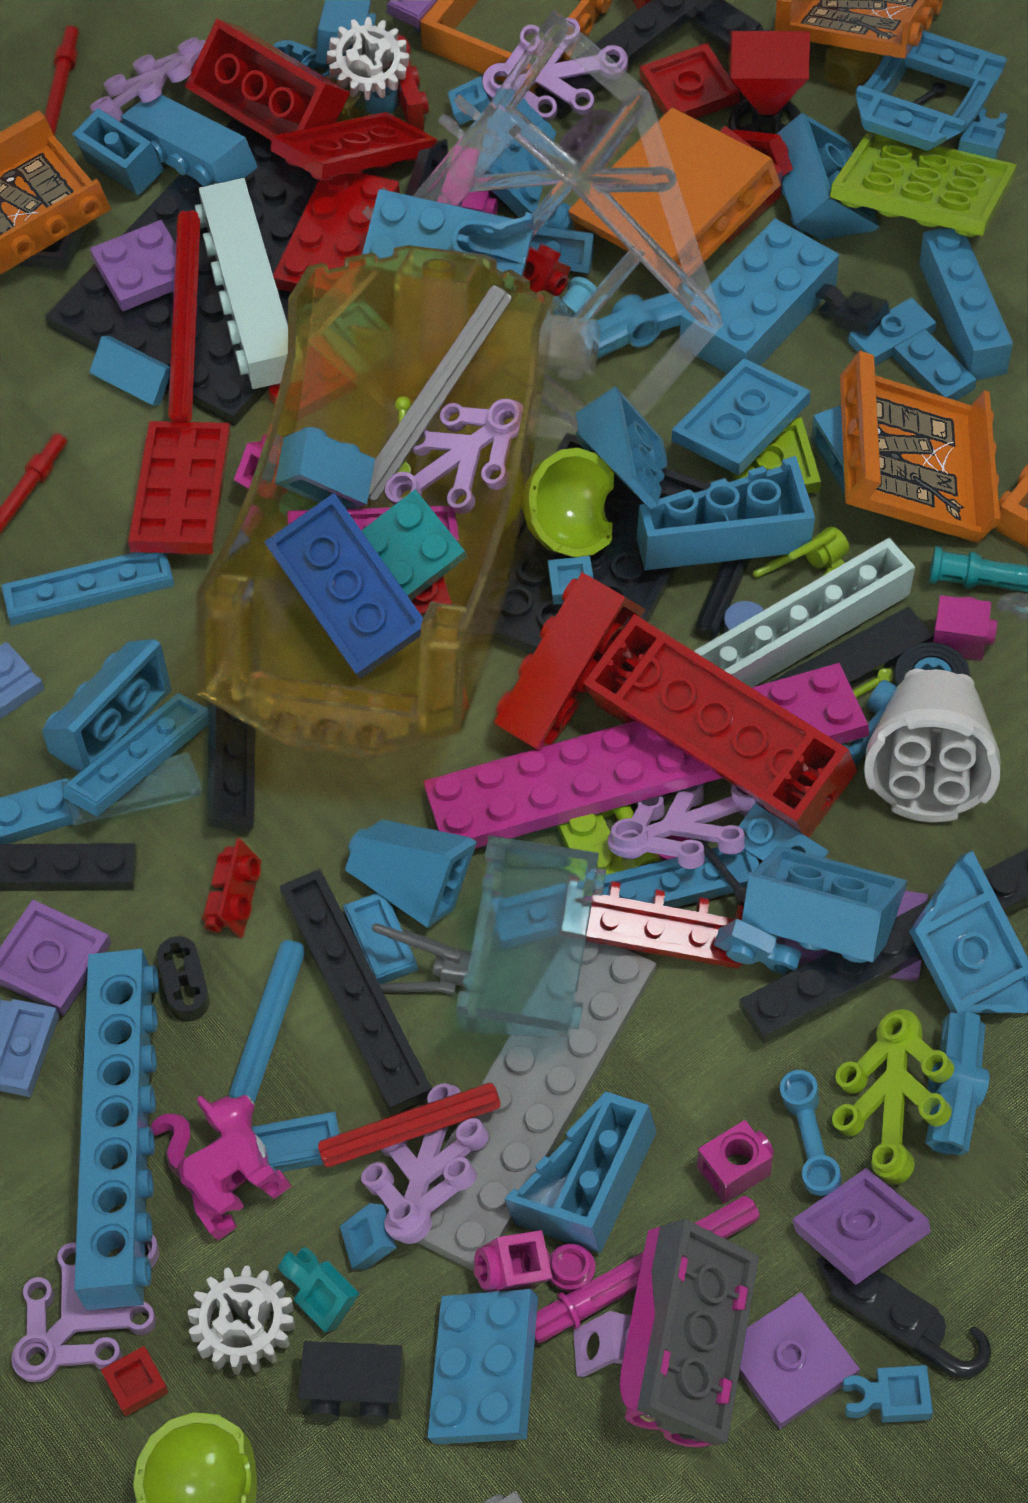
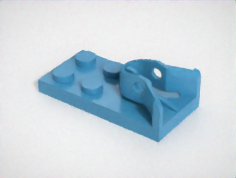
M379 189L360 260V267L372 272L483 297L490 287L497 286L511 296L510 303L516 304L535 230L534 215L526 212L524 217L511 219Z

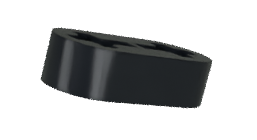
M182 936L171 937L165 940L157 951V961L166 998L172 1014L177 1019L185 1022L195 1021L201 1018L210 1006L209 994L198 951L194 942ZM182 953L185 971L177 973L175 963L173 962L174 954ZM190 985L192 995L194 996L193 1004L185 1005L181 990L182 986Z

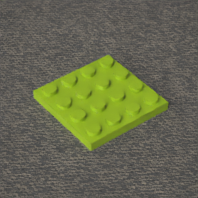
M867 131L832 183L830 198L840 200L847 207L859 208L864 206L876 209L880 214L887 217L904 216L916 219L919 224L927 227L940 225L952 228L956 233L963 236H984L1014 180L1017 164L940 145L930 151H926Z

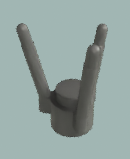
M378 923L372 925V930L376 933L436 955L433 975L440 976V981L379 984L383 993L443 992L454 995L457 985L468 987L474 968L476 952L451 947L406 929L402 932Z

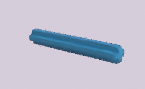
M284 940L280 943L229 1092V1097L237 1098L247 1095L255 1103L305 955L304 946L299 942Z

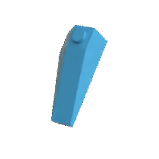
M614 386L576 412L578 425L576 437L585 450L589 452L594 451L650 509H653L658 505L662 488L659 482L665 476L662 469L667 467L663 439L618 388Z

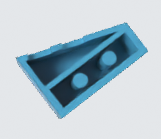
M605 1091L566 1133L567 1139L549 1158L544 1156L535 1165L537 1171L519 1190L514 1188L504 1198L514 1224L532 1231L542 1230L544 1235L570 1244H577L601 1254L657 1133L649 1105Z

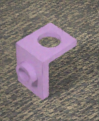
M609 1311L574 1329L577 1376L585 1377L612 1363L622 1364L631 1321L630 1315ZM596 1332L600 1340L599 1350L596 1356L590 1360L587 1355V1344L591 1335Z

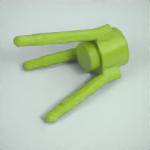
M833 526L827 527L813 537L810 542L754 570L753 576L759 578L806 555L807 560L814 567L819 569L822 567L827 568L823 574L824 576L845 564L841 558L849 552V543L840 530Z

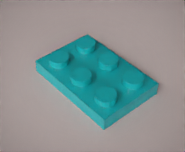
M416 489L361 530L410 600H413L468 557L465 550Z

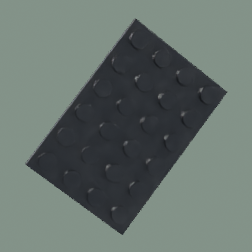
M566 433L556 452L571 448L584 449L575 435ZM667 468L662 469L665 476L659 482L662 488L660 498L689 489L697 493L710 487V484ZM614 473L613 490L608 493L604 505L605 517L608 522L612 523V540L609 545L594 555H589L593 578L646 609L641 618L649 622L678 567L653 570L644 569L637 542L639 505L644 504V502ZM522 509L460 615V627L534 654L542 640L540 632L544 624L551 616L556 617L563 605H553L548 560L574 557L546 549L529 531Z

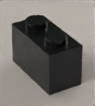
M304 1341L298 1394L302 1414L309 1415L312 1420L318 1422H335L339 1420V1417H359L361 1422L372 1425L386 1424L389 1419H401L405 1358L402 1345Z

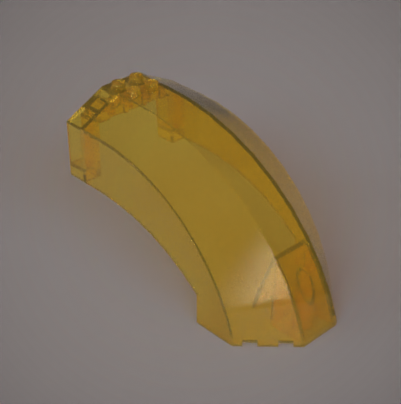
M411 245L396 247L393 249V256L377 259V255L373 252L344 258V266L328 269V266L324 263L308 266L288 298V353L272 419L256 471L235 524L197 591V695L283 745L299 747L304 751L321 750L342 753L351 758L362 756L372 758L462 731L495 637L523 517L522 495L531 473L545 382L554 307V296L545 290L535 293L530 289L529 280L511 269L504 271V273L498 270L497 260L489 255ZM497 286L511 296V302L426 429L428 432L472 435L483 426L466 425L460 431H449L440 419L442 408L450 403H458L464 408L489 409L493 403L500 399H511L520 402L524 407L518 436L511 441L505 465L509 472L506 486L498 490L491 489L481 476L482 468L490 460L492 441L482 448L471 488V492L475 497V505L466 514L456 513L459 544L465 550L468 557L444 575L452 605L430 602L426 613L421 615L423 617L421 636L359 679L264 543L287 526V511L310 510L319 504L275 484L283 438L301 431L305 427H315L325 431L328 437L340 443L356 445L360 448V452L376 459L399 425V411L395 407L396 399L405 396L411 401V405L413 404L490 287ZM460 413L451 415L448 421L456 420ZM514 418L506 419L503 425L510 423ZM426 437L419 438L415 446L424 443ZM431 450V452L424 456L415 455L411 451L407 456V463L411 467L410 474L416 475L448 451ZM459 466L422 491L421 497L429 506H450L447 502V495L454 487ZM501 471L493 472L490 479L498 478ZM411 490L405 491L401 498L407 496ZM384 491L377 501L368 499L367 505L356 509L391 508L394 505ZM467 495L458 497L455 504L463 503Z

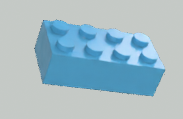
M774 218L681 314L680 347L726 374L743 358L761 366L823 300L816 298L815 293L824 284H831L836 287L839 254Z

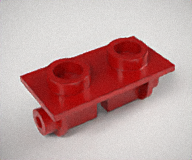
M237 838L235 847H225L223 852L217 855V863L211 885L215 889L224 888V890L209 892L202 920L205 922L204 928L207 931L219 933L223 927H229L239 938H243L247 920L252 912L251 903L257 880L261 875L262 860L241 838Z

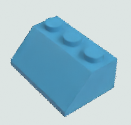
M804 113L798 115L777 133L780 134L788 147V156L793 170L782 177L781 191L787 199L791 210L790 220L800 232H807L823 240L872 232L880 227L874 209L864 206L859 208L847 207L840 200L830 198L832 183L854 152L850 141Z
M155 639L129 641L117 653H112L105 660L102 668L89 682L82 683L77 688L74 697L60 711L54 712L47 719L45 726L42 728V733L48 752L80 773L137 727L172 691L161 643Z
M777 846L749 875L742 921L774 937H784L798 941L799 945L806 949L834 951L841 953L845 959L852 962H873L887 944L908 880Z

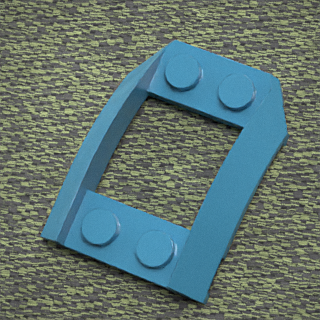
M923 31L919 45L913 46L905 59L885 55L864 86H858L856 99L861 124L867 131L930 151L964 131L973 122L996 85L1007 64V58ZM908 68L970 88L963 102L952 116L892 96Z

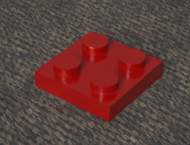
M707 43L639 66L641 81L664 115L671 108H674L695 119L739 103V90L729 79V75Z

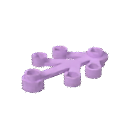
M564 18L558 23L557 36L535 67L520 70L531 51L538 50L543 43L541 29L535 25H527L521 30L520 43L505 63L494 64L485 71L483 88L490 98L495 99L497 89L509 84L520 96L526 99L528 104L545 121L549 122L557 114L556 101L550 96L537 97L523 87L539 84L570 104L575 113L586 115L594 107L592 92L584 88L577 90L561 79L600 72L603 77L615 80L621 78L626 73L628 57L621 47L610 45L603 48L599 55L557 63L568 46L575 43L580 36L579 23L573 18ZM565 27H572L575 29V33L567 36L562 33V30ZM528 34H535L538 36V40L529 43L525 40V37ZM609 55H616L620 60L615 64H610L606 61V58ZM499 76L508 78V82L504 85H498L494 81ZM580 97H585L590 102L586 106H579L576 104V100ZM543 104H548L552 107L551 112L546 114L541 113L538 109Z
M197 37L190 38L178 46L179 52L156 61L152 54L140 57L132 64L138 76L126 80L123 74H117L104 82L103 85L109 96L100 98L92 103L90 106L91 114L99 108L117 121H121L120 116L123 115L120 107L137 95L142 103L156 99L162 94L161 89L168 77L172 83H176L187 78L192 73L191 70L206 40L199 41ZM119 95L118 97H116V98L113 99V100H111V98H110V97H114V96Z
M500 399L493 403L489 409L464 408L458 403H450L444 406L440 412V419L449 431H460L466 425L483 427L472 435L428 432L425 429L421 437H426L424 443L414 446L411 451L418 456H424L431 452V450L448 452L414 476L407 472H398L392 475L385 485V493L388 499L395 505L403 499L401 496L405 491L411 490L412 492L414 489L422 496L423 490L459 466L454 487L448 492L447 502L458 514L470 512L475 505V497L471 492L480 452L482 448L492 441L490 460L482 468L481 476L491 489L498 490L505 487L510 479L505 465L511 441L522 434L528 424V413L525 407L518 401ZM460 413L456 420L448 421L451 415ZM514 418L510 423L503 425L506 419ZM501 471L498 478L490 479L493 472ZM467 495L463 503L455 504L458 497Z
M703 784L678 790L663 821L649 825L651 821L660 819L665 813L663 797L657 796L637 802L638 808L632 818L620 820L612 826L611 833L608 836V847L613 854L626 859L638 858L646 852L674 856L678 858V864L681 867L695 869L702 866L705 862L704 845L697 840L681 842L665 839V837L673 835L717 842L718 849L722 853L737 854L745 847L744 831L742 828L734 825L722 827L704 823L735 812L746 816L755 803L764 808V805L732 784L731 797L689 811L691 807L700 805L704 800Z
M442 1083L435 1086L429 1092L427 1100L430 1103L460 1093L461 1091L456 1086ZM470 1118L463 1121L456 1130L457 1140L441 1152L440 1149L448 1127L425 1134L417 1158L407 1147V1141L381 1150L385 1156L394 1159L410 1180L405 1197L393 1186L394 1176L384 1163H373L363 1171L361 1176L362 1183L371 1194L378 1195L389 1209L384 1225L387 1233L393 1239L405 1244H413L423 1239L432 1226L431 1212L455 1193L469 1188L475 1182L477 1177L476 1170L468 1159L464 1157L471 1151L481 1149L488 1141L489 1133L479 1119ZM443 1174L445 1180L427 1192L429 1184Z
M154 1235L152 1236V1241L145 1242V1249L149 1250L147 1256L149 1257L151 1268L156 1264L160 1253ZM76 1243L65 1244L60 1248L57 1255L58 1263L62 1269L61 1318L48 1332L46 1308L54 1300V1291L51 1284L45 1278L35 1277L27 1281L23 1287V1297L27 1303V1335L15 1345L11 1359L17 1375L28 1382H41L49 1379L55 1374L59 1366L95 1364L101 1370L122 1358V1352L117 1341L110 1337H102L96 1340L94 1344L64 1345L76 1332L129 1328L136 1335H146L156 1325V1316L153 1308L145 1302L144 1305L125 1308L85 1310L74 1290L75 1264H65V1259L70 1254L76 1253ZM37 1288H45L47 1290L45 1296L39 1300L30 1298L31 1293ZM144 1312L149 1314V1318L144 1324L137 1325L132 1322L134 1316L138 1313ZM104 1348L115 1350L114 1355L108 1360H100L98 1358L99 1352ZM43 1353L46 1355L45 1360L40 1365L33 1366L29 1364V1360L34 1354Z

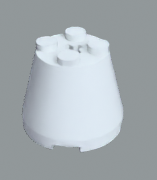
M913 669L905 674L904 680L894 691L867 745L864 767L865 779L869 789H874L880 797L891 804V811L923 822L952 821L958 819V813L971 809L981 802L986 804L994 795L1000 781V752L972 678L965 674H956L945 670Z

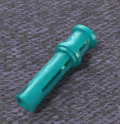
M935 546L929 571V583L936 584L940 580L963 584L965 589L970 590L976 588L977 585L1028 592V566L981 559V555L974 551H970L968 555L946 552L942 550L941 546Z

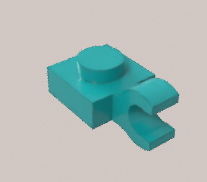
M302 1247L297 1256L291 1251L287 1252L278 1265L281 1273L300 1288L294 1301L325 1333L338 1328L360 1295L329 1261L319 1263L316 1255L306 1247Z

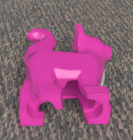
M201 1095L196 1098L208 1123L221 1136L210 1145L188 1157H185L184 1153L191 1137L189 1122L182 1115L175 1113L161 1115L151 1124L154 1136L169 1130L173 1132V1137L166 1154L169 1168L180 1178L181 1183L191 1193L196 1214L208 1232L218 1241L237 1228L234 1218L231 1215L223 1214L231 1210L239 1211L244 1207L240 1198L233 1194L232 1191L247 1179L258 1188L260 1187L273 1199L292 1187L285 1175L280 1170L273 1169L269 1164L266 1147L252 1129V1115L255 1104L247 1095L237 1098L225 1096L212 1103Z

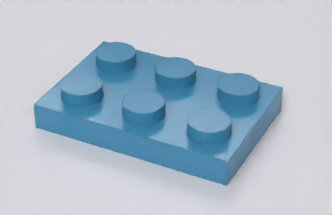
M509 84L497 89L475 175L519 217H524L526 212L533 214L535 217L556 131Z
M743 358L672 429V441L740 475L810 403L811 391Z
M531 1289L441 1296L428 1439L433 1443L452 1444L527 1439L538 1295Z

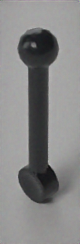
M942 82L933 83L931 91L912 103L922 105L933 97H944L946 85Z
M691 838V840L700 841L704 845V855L735 892V902L738 905H744L747 887L739 884L709 847L708 841Z

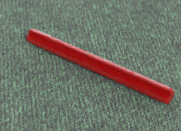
M194 210L181 211L177 216L168 416L171 418V422H190L192 419L200 218Z

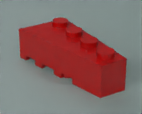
M581 572L578 579H572L566 586L562 595L563 605L556 617L551 616L544 624L540 632L542 640L534 654L530 653L525 657L519 667L518 676L520 678L512 692L507 691L502 696L496 707L498 716L493 723L538 750L557 741L579 708L580 702L575 698L579 692H587L583 682L623 630L629 619L634 614L641 618L646 610Z

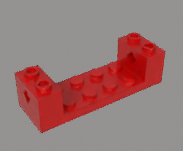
M635 614L583 682L597 707L623 724L632 721L638 722L763 803L768 812L810 838L857 773L848 748Z

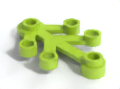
M905 1009L895 1010L887 1014L878 1025L876 1032L877 1042L857 1063L852 1061L843 1063L837 1069L835 1075L836 1082L847 1093L856 1094L865 1088L868 1076L887 1059V1070L854 1105L844 1104L839 1106L833 1113L832 1123L843 1135L847 1137L855 1136L861 1132L868 1117L884 1102L882 1143L873 1151L872 1168L880 1178L892 1185L905 1182L913 1173L915 1166L913 1156L902 1146L905 1095L919 1107L920 1115L932 1126L944 1125L952 1114L951 1105L940 1094H931L907 1072L908 1054H910L921 1063L922 1071L933 1082L943 1083L953 1075L954 1063L944 1052L933 1050L922 1040L923 1034L920 1020L914 1013ZM943 1062L939 1070L932 1072L933 1067L937 1063ZM853 1073H857L854 1080L847 1083L848 1077ZM941 1105L936 1114L930 1115L934 1106ZM853 1115L852 1121L848 1125H843L846 1118ZM891 1156H893V1159L889 1163L885 1164L886 1161Z

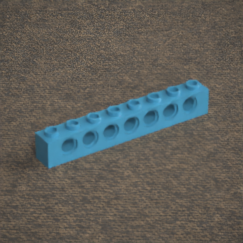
M143 949L88 954L74 1290L86 1311L144 1305V1286L151 1285V1264L149 1257L145 1256V1242L152 1241L153 1228L150 1213L146 1212V1198L153 1197L154 1184L152 1172L150 1169H147V1156L154 1155L155 1141L153 1130L151 1127H148V1116L155 1113L156 1110L155 1092L153 1086L149 1085L150 1073L156 1072L157 1069L156 1051L154 1045H150L151 1033L157 1032L158 1029L156 1007L154 1004L151 1005L152 993L158 992L159 979L156 966H149ZM124 1000H128L127 1002H125V1003H123V1004H119L120 1002H122V1001H124ZM128 1039L122 1044H117L121 1040ZM127 1079L124 1083L115 1085L120 1080ZM126 1120L122 1125L113 1127L117 1122ZM125 1162L120 1168L111 1169L115 1164ZM125 1204L119 1211L109 1213L113 1207ZM123 1247V1250L118 1255L107 1257L112 1250Z

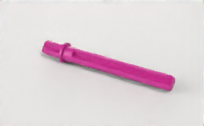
M742 1196L695 1224L726 1239L757 1222L760 1214L754 1201L747 1196ZM644 1252L567 1295L563 1292L557 1294V1301L537 1311L535 1342L542 1343L570 1326L574 1329L579 1328L581 1320L636 1290Z

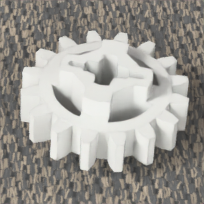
M366 17L365 25L359 26L358 22L353 19L351 20V29L349 31L340 26L338 28V38H330V51H327V64H330V78L338 77L337 85L342 88L348 85L351 97H354L358 91L364 92L365 100H370L371 92L376 91L381 98H384L386 87L396 91L398 89V79L405 80L406 67L409 65V54L405 53L407 42L406 40H398L399 30L397 28L389 32L386 31V21L384 20L378 26H373L371 18ZM350 45H353L352 49L346 50ZM393 61L391 67L383 73V69L389 67L390 62Z
M244 1266L241 1276L234 1277L230 1268L224 1269V1281L219 1283L216 1279L209 1277L206 1280L210 1291L207 1294L195 1292L194 1298L200 1308L188 1310L190 1323L195 1324V1326L189 1329L192 1342H200L197 1349L202 1359L213 1354L212 1362L215 1369L220 1370L226 1362H230L233 1373L239 1375L242 1364L249 1363L255 1373L259 1371V1359L265 1357L274 1364L277 1361L274 1348L276 1346L281 1348L289 1347L288 1336L283 1331L295 1330L294 1318L288 1315L294 1310L291 1297H283L286 1292L281 1281L270 1286L271 1279L269 1272L263 1270L257 1278H253L250 1266ZM218 1307L219 1317L212 1322L213 1328L210 1329L212 1313ZM231 1310L237 1317L241 1316L244 1320L250 1318L252 1329L240 1320L234 1321ZM274 1311L271 1328L266 1333L264 1331V1322L271 1318L270 1312Z

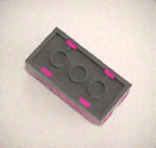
M687 1219L648 1230L621 1367L620 1391L622 1401L627 1406L625 1419L628 1422L641 1428L660 1430L664 1432V1437L670 1442L686 1447L697 1448L727 1443L759 1260L758 1255Z

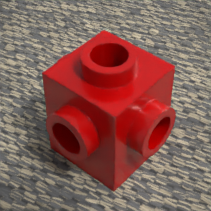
M541 243L538 249L530 246L518 295L535 304H538L540 298L554 303L557 296L565 290L568 283L567 275L571 269L570 266L559 261L561 253Z

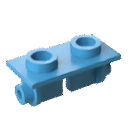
M756 803L738 826L744 831V849L761 861L777 846L823 858L829 853L827 849Z

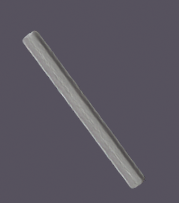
M497 286L490 287L376 457L368 499L377 501L385 491L388 479L397 473L510 304L512 298L502 288Z

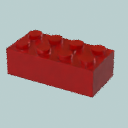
M216 18L191 71L192 73L184 86L271 141L272 136L336 123L350 94L349 91L243 27Z

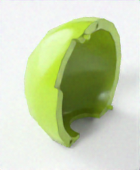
M581 448L559 450L538 463L529 475L522 495V508L529 531L546 549L571 557L594 555L609 545L612 540V523L608 522L605 517L604 505L608 493L613 490V470L597 454Z
M192 1412L170 1419L149 1437L137 1458L133 1482L136 1502L255 1503L257 1494L256 1464L253 1449L247 1435L240 1427L218 1414Z

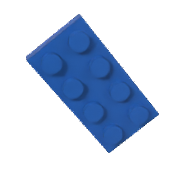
M335 493L328 496L264 542L359 679L431 629Z

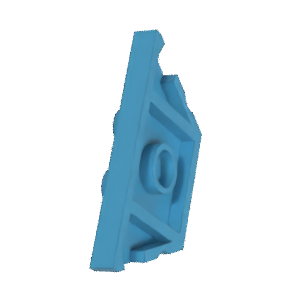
M973 850L960 855L909 932L951 1013H961L964 1011L975 1014L1028 1013V957Z

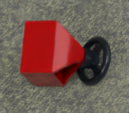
M730 31L729 79L746 98L731 111L728 121L730 130L777 134L787 126L781 123L782 110L792 120L801 114L796 105L789 100L809 79L810 31ZM752 108L751 123L740 127L742 115Z

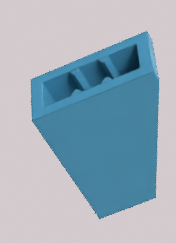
M382 819L366 830L360 829L352 837L348 845L350 855L345 870L428 928L454 910L477 842L466 836Z

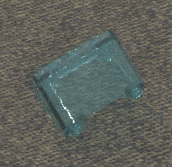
M489 835L485 860L490 862L487 863L485 877H483L482 881L483 893L468 973L465 974L463 982L465 991L459 992L455 1013L459 1031L476 1034L568 1038L570 1029L579 1030L583 1002L576 1001L593 897L594 895L601 897L603 895L606 869L598 868L599 853Z

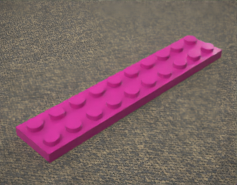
M840 663L752 687L840 744L869 736L868 723ZM632 721L544 746L541 750L526 751L424 780L423 783L438 831L470 837L477 842L475 848L570 822V819L598 814L723 777L638 722Z

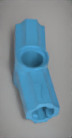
M688 288L679 289L644 301L639 295L625 296L615 304L611 314L575 331L582 353L588 361H594L627 344L638 348L645 347L656 340L660 331L680 325L681 314L694 302V297Z
M968 1011L961 1013L950 1012L943 1019L940 1051L944 1052L954 1063L953 1075L943 1083H935L930 1078L928 1081V1091L931 1094H940L952 1108L951 1117L944 1125L936 1127L929 1124L925 1144L931 1147V1150L945 1155L955 1154L962 1156L969 1152L976 1109L981 1105L986 1096L990 1080L989 1071L982 1068L986 1025L981 1022L980 1015ZM943 1062L937 1063L933 1067L932 1072L939 1070ZM941 1105L934 1106L931 1110V1115L936 1114Z

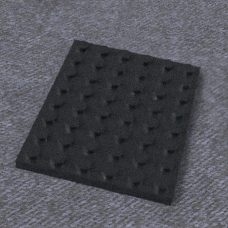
M231 120L225 127L246 137L258 166L256 170L245 177V182L272 274H274L319 180L313 178L310 172L299 166L288 164L285 158L272 152L271 140ZM180 174L122 235L162 220L176 243L177 216L181 211H195V205L201 204L199 188L203 186L196 179L186 174ZM205 227L200 228L193 404L236 426L270 386L252 389L249 375L240 374L235 351L241 350L240 343L232 345L227 321H231L233 318L231 314L224 315L219 292L224 291L223 284L215 285L211 262H215L216 258L215 256H207L203 240V233H208V229ZM94 264L45 315L46 324L49 328L95 352L101 337L111 336L168 366L171 365L174 291L122 311L97 266ZM363 270L354 292L369 277L372 271ZM277 289L295 351L309 331L313 330V322L317 320L320 323L326 320L327 314L343 306L342 304ZM169 379L168 384H167V387H166V390H168V391H169V386H170V379Z

